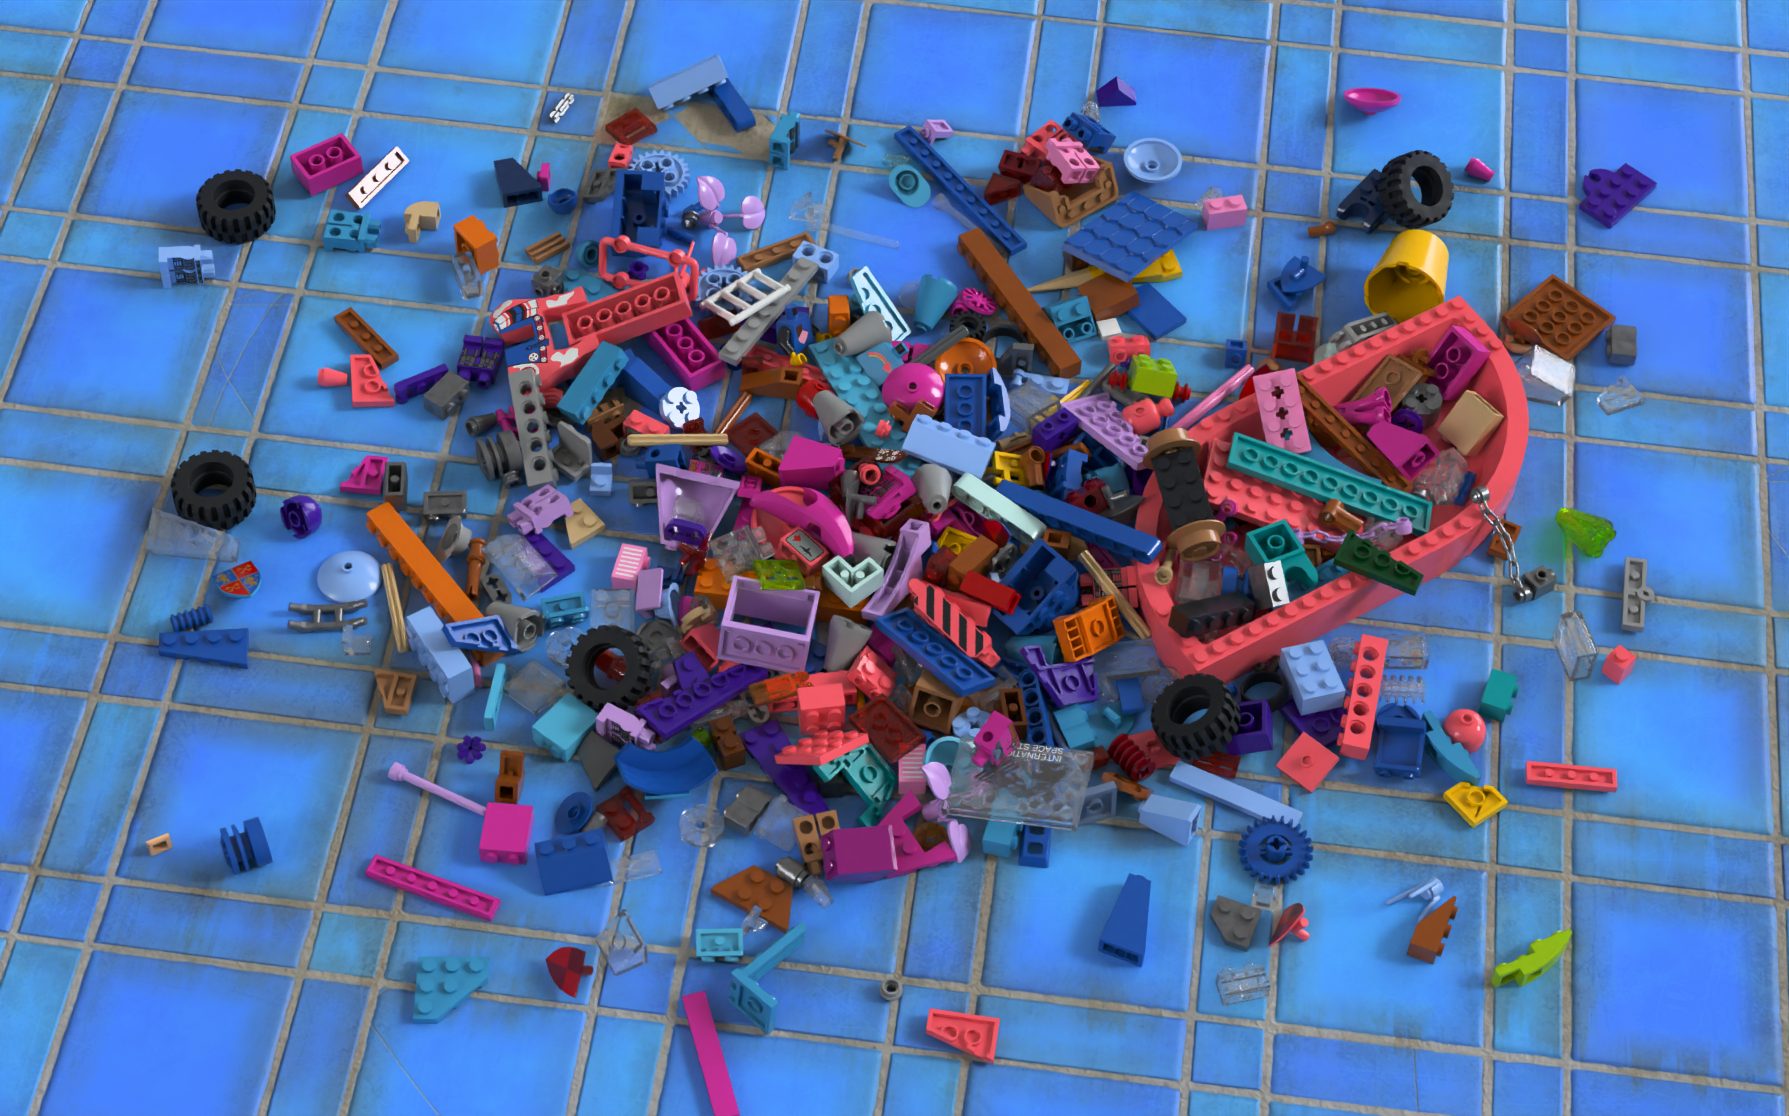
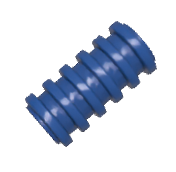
M204 604V607L197 606V609L191 608L189 612L184 610L182 614L180 612L176 616L172 614L170 620L174 632H179V630L186 631V628L193 629L192 626L195 625L196 627H199V624L206 625L208 621L212 623L213 616L209 605Z

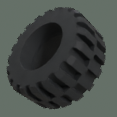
M1415 150L1391 159L1383 167L1382 174L1379 177L1380 185H1378V192H1380L1379 200L1384 205L1382 207L1386 213L1388 212V217L1392 221L1396 220L1397 225L1404 226L1406 229L1422 228L1441 221L1448 214V210L1451 209V201L1454 199V193H1452L1454 184L1451 183L1450 179L1452 176L1450 172H1447V166L1443 162L1441 163L1437 156H1432V153L1427 151ZM1411 176L1417 181L1421 189V203L1417 201L1412 193L1410 185Z
M235 169V171L226 170L222 174L217 173L212 179H207L204 182L205 185H202L198 190L196 205L201 226L206 231V234L214 237L217 241L221 242L223 240L227 244H232V242L237 244H243L242 242L244 241L251 242L254 238L263 236L264 231L267 232L274 223L276 209L272 189L262 176L256 173L253 174L252 171L246 170L244 172L241 169ZM235 203L249 204L248 206L238 210L224 209L225 207Z
M212 450V452L202 451L197 456L195 454L190 456L188 461L184 460L179 465L180 469L177 468L171 479V492L176 512L182 518V521L188 525L190 524L195 529L202 528V531L208 532L210 530H215V532L221 531L222 528L226 527L230 529L233 527V524L241 523L244 520V516L248 517L252 512L251 508L255 506V498L257 496L252 471L249 469L246 461L236 454L232 456L231 452H219V450ZM222 484L230 487L223 494L214 497L197 495L202 489L211 485Z
M599 625L598 629L593 627L588 629L586 636L581 634L577 638L579 641L577 645L572 644L569 649L572 651L571 657H566V663H569V668L565 669V675L571 679L567 681L569 688L574 689L573 694L576 698L581 699L582 703L602 710L608 702L622 710H627L629 705L635 706L639 703L637 700L639 697L644 698L646 696V687H651L653 681L649 680L650 675L655 674V668L651 667L654 658L653 655L648 653L650 651L649 646L642 642L643 639L639 635L619 626ZM610 648H617L622 651L626 659L625 675L615 687L603 689L599 687L594 677L596 660L604 651Z
M1196 673L1195 676L1189 674L1181 680L1179 678L1174 680L1172 685H1167L1163 689L1164 692L1157 696V703L1153 704L1150 717L1153 730L1168 752L1175 757H1181V759L1190 760V758H1193V760H1198L1203 756H1212L1213 752L1221 751L1226 743H1230L1232 735H1235L1238 730L1237 725L1240 724V708L1227 685L1220 678L1210 674L1205 676L1202 673ZM1208 709L1200 719L1189 724H1183L1193 713Z

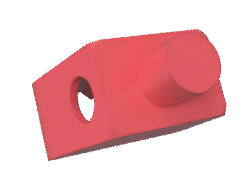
M712 623L693 628L679 642L687 652L693 650L707 673L721 660L716 659L720 630Z

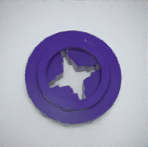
M1400 408L1391 418V424L1418 434L1422 433L1425 425L1422 422V417L1417 414V410L1411 411L1409 408L1403 410ZM1407 418L1409 419L1410 423H1413L1410 425L1409 429L1407 423H1405V420Z

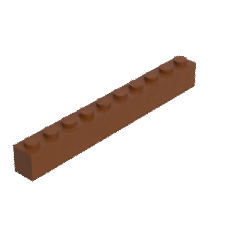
M980 227L958 235V253L964 256L968 266L971 269L973 268L979 281L985 284L989 294L995 297L998 306L1004 309L1008 319L1014 322L1018 331L1026 338L1028 344H1034V350L1038 354L1039 360L1045 363L1051 376L1070 379L1079 375L1082 360Z

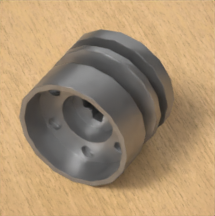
M511 429L497 433V443H494L490 436L485 437V443L482 438L475 440L477 461L489 482L495 480L494 472L497 478L503 477V467L507 473L515 470L519 472L524 471L521 451Z

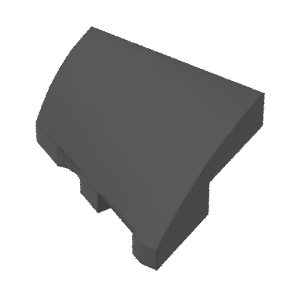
M592 730L581 743L577 754L584 765L587 776L591 780L593 790L597 792L610 780V773L617 768L613 757L619 750Z

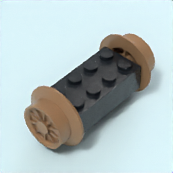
M1169 428L1159 431L1147 440L1148 452L1143 456L1142 461L1146 468L1155 472L1172 533L1166 540L1167 546L1173 550H1178L1180 559L1183 561L1195 562L1210 558L1221 550L1220 537L1225 533L1226 527L1223 522L1214 520L1196 460V456L1201 451V445L1197 440L1190 439L1187 430L1183 428Z

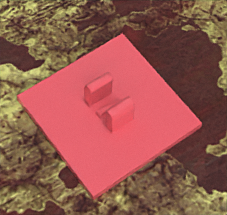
M1153 729L1128 736V739L1133 740L1134 745H1138L1140 750L1145 752V756H1149L1151 761L1156 763V769L1174 765L1178 760L1181 761L1179 757L1173 756L1165 749Z

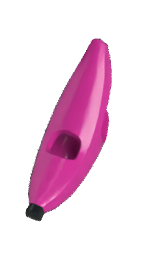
M803 487V502L806 506H800L769 490L755 494L750 500L749 506L769 513L795 528L799 525L835 556L839 555L850 566L855 564L856 559L853 556L854 539L849 523L840 509L822 493Z

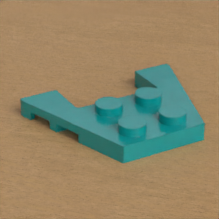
M871 743L858 747L823 765L813 766V769L825 783L841 771L868 804V808L856 819V822L860 827L876 825L878 818L883 814L882 809L891 796L898 776Z

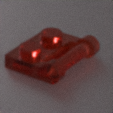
M637 108L630 110L605 125L606 132L624 145H633L648 135H654L658 131L655 124ZM641 127H645V129L639 131L629 138L626 137L634 131L640 129Z
M630 786L623 787L619 793L596 806V811L607 819L606 824L621 842L647 828L655 821L653 814L647 812L633 795L634 791ZM624 801L631 805L640 816V820L636 821L622 805Z

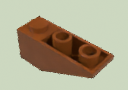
M782 366L742 375L739 393L746 391L753 395L795 400L799 388L803 385V369Z
M1451 897L1416 925L1407 951L1408 956L1434 964L1436 956L1441 957L1445 946L1441 941L1443 937L1448 938L1452 925L1448 924L1449 919L1454 920L1458 907L1454 906L1457 897Z

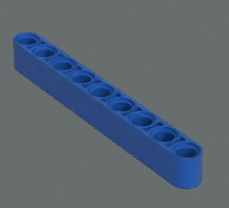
M1002 480L995 488L997 492L1042 521L1045 526L1059 531L1071 532V536L1147 565L1151 564L1163 548L1162 542L1152 535L1008 480Z

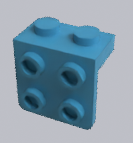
M584 592L540 599L542 613L545 617V626L550 625V628L561 627L564 622L569 621L572 624L585 622L584 619L588 618L589 607H586Z

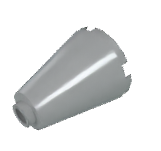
M872 310L867 312L835 339L834 349L838 354L845 357L862 354L883 342L891 344L892 333L890 326L886 327L883 322L886 319L878 311Z
M828 390L820 391L815 395L813 405L827 439L834 445L836 443L844 445L853 441L860 434L861 425L865 423L864 416L857 409Z
M924 464L914 471L915 473L912 478H910L917 491L913 496L930 513L939 514L947 507L952 479L947 469L938 466V464Z
M852 532L855 564L858 565L870 557L884 569V573L887 572L897 543L893 540Z
M497 601L492 602L485 610V617L500 616L510 636L522 652L529 651L537 644L535 642L538 636L542 637L544 633L545 617L537 610Z
M833 615L830 621L823 668L827 670L826 673L839 670L847 671L872 636L873 630L860 623H854L845 617Z

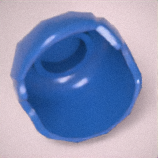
M561 188L548 195L547 203L553 212L565 215L571 213L576 208L578 198L575 191Z

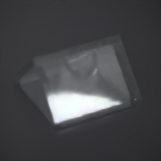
M623 909L595 938L615 976L648 963L647 945L626 909Z

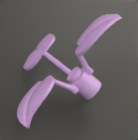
M711 176L696 177L698 198L701 206L706 209L700 213L699 220L703 226H708L709 229L719 232L713 237L711 251L714 269L715 265L721 268L723 264L728 265L735 259L737 248L734 239L727 238L728 233L716 226L722 222L723 218L742 217L744 228L756 229L764 221L765 210L757 197L747 196L740 205L742 213L722 215L721 212L715 210L719 207L718 202H721L725 197L722 183Z
M931 762L921 766L920 769L926 776L930 789L936 799L923 805L922 814L927 822L937 820L938 823H948V836L953 852L957 857L956 863L958 864L969 854L972 848V840L964 824H958L956 819L945 818L950 812L949 807L975 797L977 805L980 808H986L993 801V791L989 783L982 781L987 777L981 780L974 777L981 772L976 770L969 776L972 794L948 803L942 801L950 793L948 788L951 786V777L943 764Z

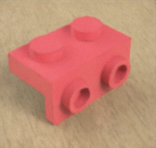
M1134 335L1132 338L1113 336L1112 339H1107L1109 362L1115 365H1120V362L1123 361L1127 362L1126 359L1132 358V355L1139 356V354H1145L1150 356L1151 345L1148 338L1143 335Z

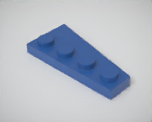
M248 628L159 633L158 652L160 656L184 660L194 658L198 659L199 662L208 663V661L220 662V665L224 666L234 664L240 665V668L248 669L249 630Z

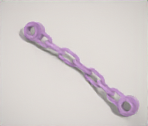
M1400 517L1396 519L1395 523H1379L1368 532L1356 535L1363 540L1364 538H1378L1388 530L1395 529V533L1398 535H1407L1412 532V522L1407 517ZM1382 526L1384 530L1375 535L1374 530ZM1297 528L1292 529L1301 544H1304V539L1307 538L1323 544L1328 542H1339L1342 544L1347 535L1330 536L1328 533L1316 529L1311 532H1301V529ZM1316 533L1325 535V540L1315 538Z

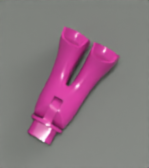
M1386 387L1377 389L1366 398L1333 406L1351 426L1374 425L1381 420L1391 423L1389 411L1392 409V404Z

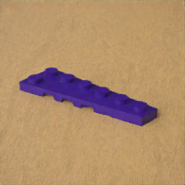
M741 663L724 672L712 675L710 680L703 683L699 681L693 683L691 688L683 691L681 689L676 690L672 693V696L664 699L660 697L638 706L636 714L646 720L647 724L665 740L767 678L768 670L763 667Z
M777 719L739 734L745 751L752 759L757 761L760 769L765 774H768L776 788L784 793L786 800L797 810L801 817L812 814L815 817L817 813L830 811L804 765L776 764L774 755L782 752V748L792 745Z

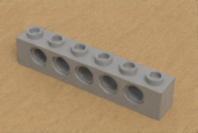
M532 368L508 373L527 486L532 494L547 484L557 489L556 481L559 480L557 469L553 468L555 454L549 446V443L552 442L550 431L546 429V424H549L547 413L546 411L543 412L542 405H545L543 393L539 391V387L542 386L540 375H536ZM531 391L530 394L524 395L525 392ZM535 409L533 413L527 414L529 410ZM538 428L536 432L530 433L532 429ZM537 447H542L539 451L534 452ZM545 465L543 470L537 471L540 466Z

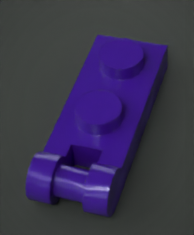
M446 364L395 383L396 402L398 404H405L408 402V399L429 391L449 371Z

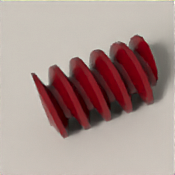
M1123 733L1117 736L1110 744L1108 756L1134 782H1142L1154 773L1156 763L1152 762L1149 756H1145V752L1140 750L1138 745H1134L1133 740L1128 739L1127 734Z

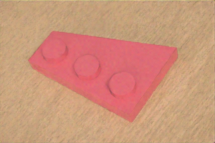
M929 1008L926 1034L993 1065L1000 1019Z

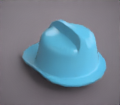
M903 164L893 168L889 175V185L897 196L910 207L916 208L926 204L930 198L931 191L929 184L922 175L911 165Z

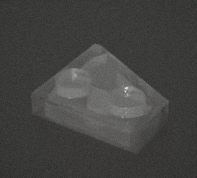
M1624 375L1618 378V382L1615 385L1611 384L1606 392L1597 397V405L1607 416L1643 405L1644 397Z

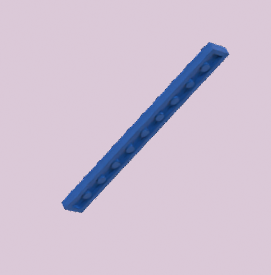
M910 125L894 133V139L1010 256L1027 248V242Z

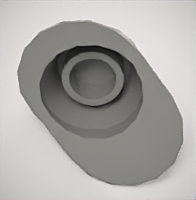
M453 517L448 522L443 536L436 546L433 556L440 564L450 555H461L468 548L472 531L462 525L459 517Z

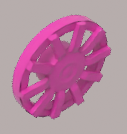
M974 287L971 289L965 288L961 294L962 301L970 309L980 314L992 315L996 311L997 303L993 301V297L984 294L983 290L978 291Z

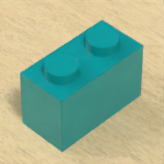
M1492 668L1478 714L1504 722L1505 715L1511 714L1514 705L1513 702H1510L1511 697L1516 699L1519 686L1515 684L1518 676Z

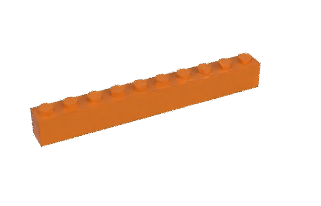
M388 501L366 513L367 522L365 524L368 531L377 536L380 546L382 548L386 547L391 559L400 564L403 574L410 576L414 587L423 592L426 602L433 604L437 615L440 618L443 617L446 620V624L484 617ZM470 650L475 661L479 660L484 667L506 655V653Z

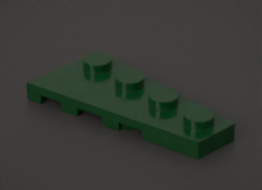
M1350 528L1334 558L1333 564L1415 596L1424 575L1401 560L1397 562L1390 557V553L1384 549L1380 551L1372 545L1373 542L1366 538L1363 540L1356 535V531Z

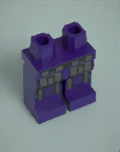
M465 335L463 339L464 345L457 363L458 376L469 381V384L470 381H475L478 387L487 389L490 384H495L496 376L505 355L503 339L485 337L483 342V337Z

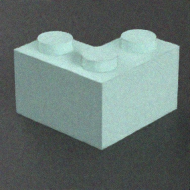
M837 555L822 566V576L825 585L848 607L852 608L883 586L884 569L870 557L852 568L842 557Z

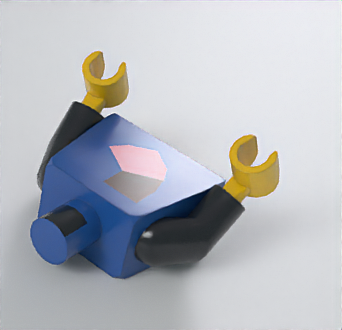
M788 304L785 306L786 315L776 323L777 354L790 356L791 365L798 367L807 362L805 355L800 352L815 341L814 336L817 338V343L832 339V336L829 333L821 334L820 330L810 321L807 313L797 312L796 304Z

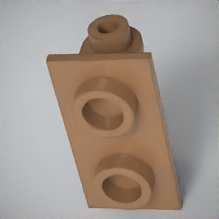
M611 399L599 405L602 411L600 413L595 407L591 416L585 422L587 423L586 432H591L593 425L600 419L607 424L612 419L622 416L624 414V404H620L617 399Z

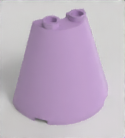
M656 463L661 544H665V549L677 551L679 547L686 549V554L695 555L701 545L696 546L670 539L665 533L667 524L671 519L678 518L703 525L707 530L706 538L711 533L713 535L737 492L740 482ZM694 532L695 537H699L698 532Z

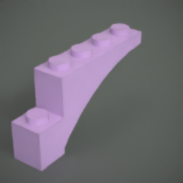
M910 518L902 526L894 555L884 576L883 586L875 592L869 603L861 611L863 619L875 622V618L891 613L909 593L908 581L914 578H923L921 555L931 545L929 522Z

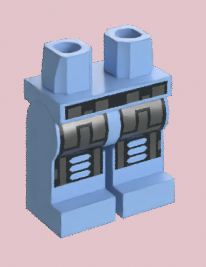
M194 245V247H159V266L164 289L172 288L174 283L195 284L198 282V285L204 284V278L215 277L212 250L201 251L200 245Z

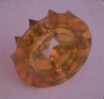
M935 822L920 824L913 832V836L924 852L931 850L945 840L947 843L949 842L947 830ZM927 837H935V843L931 841L926 842Z

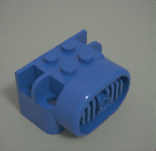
M617 169L611 238L616 239L620 235H625L630 239L631 243L655 249L661 248L664 236H667L666 218H668L669 214L668 201L665 198V172ZM610 246L612 256L638 258L650 256L630 250L618 253L614 250L613 246Z
M1039 537L999 582L1017 591L1016 593L1021 595L1013 614L1009 615L994 607H991V612L1018 636L1050 632L1055 629L1052 620L1059 616L1069 615L1079 602L1081 587L1078 580V571Z

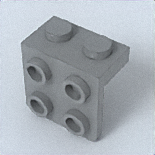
M560 421L558 423L559 444L553 448L555 454L553 467L576 483L591 470V463H593L591 441L586 435H581L572 425Z

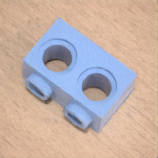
M804 240L792 256V267L801 257L819 264L818 271L812 278L827 284L839 268V254Z

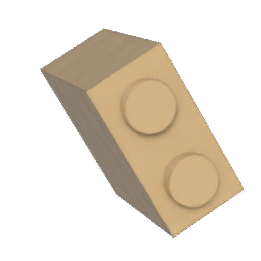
M1466 390L1437 430L1442 434L1441 438L1449 444L1453 443L1457 447L1456 451L1464 457L1467 455L1475 457L1505 417L1476 392Z

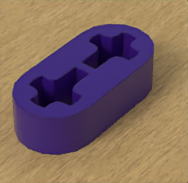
M678 518L671 519L665 528V533L670 539L696 546L701 545L707 536V530L703 525ZM694 532H698L699 537H695Z

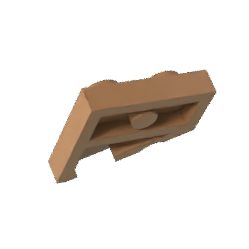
M375 669V677L385 713L407 716L418 681L417 675Z

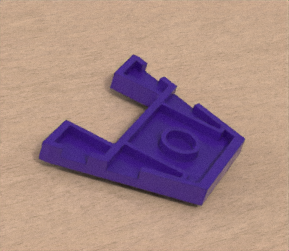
M1040 644L1025 646L1019 650L1058 708L1069 707L1077 703L1078 705L1094 703L1098 700L1096 673H1093L1094 654L1076 662L1047 665Z

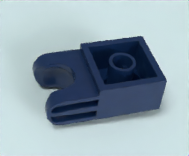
M1375 168L1339 204L1336 217L1344 221L1352 216L1362 217L1364 219L1362 231L1368 235L1372 234L1389 219L1388 212L1386 213L1382 207L1384 205L1379 200L1380 192H1378V185H1380L1379 177L1382 172Z

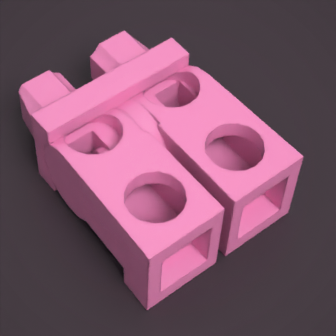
M1049 138L1045 145L1048 151L1046 159L1053 166H1057L1063 174L1060 178L1064 184L1078 182L1093 183L1101 167L1082 148L1083 144L1080 141L1073 142L1070 138H1064L1061 142H1058L1055 138Z

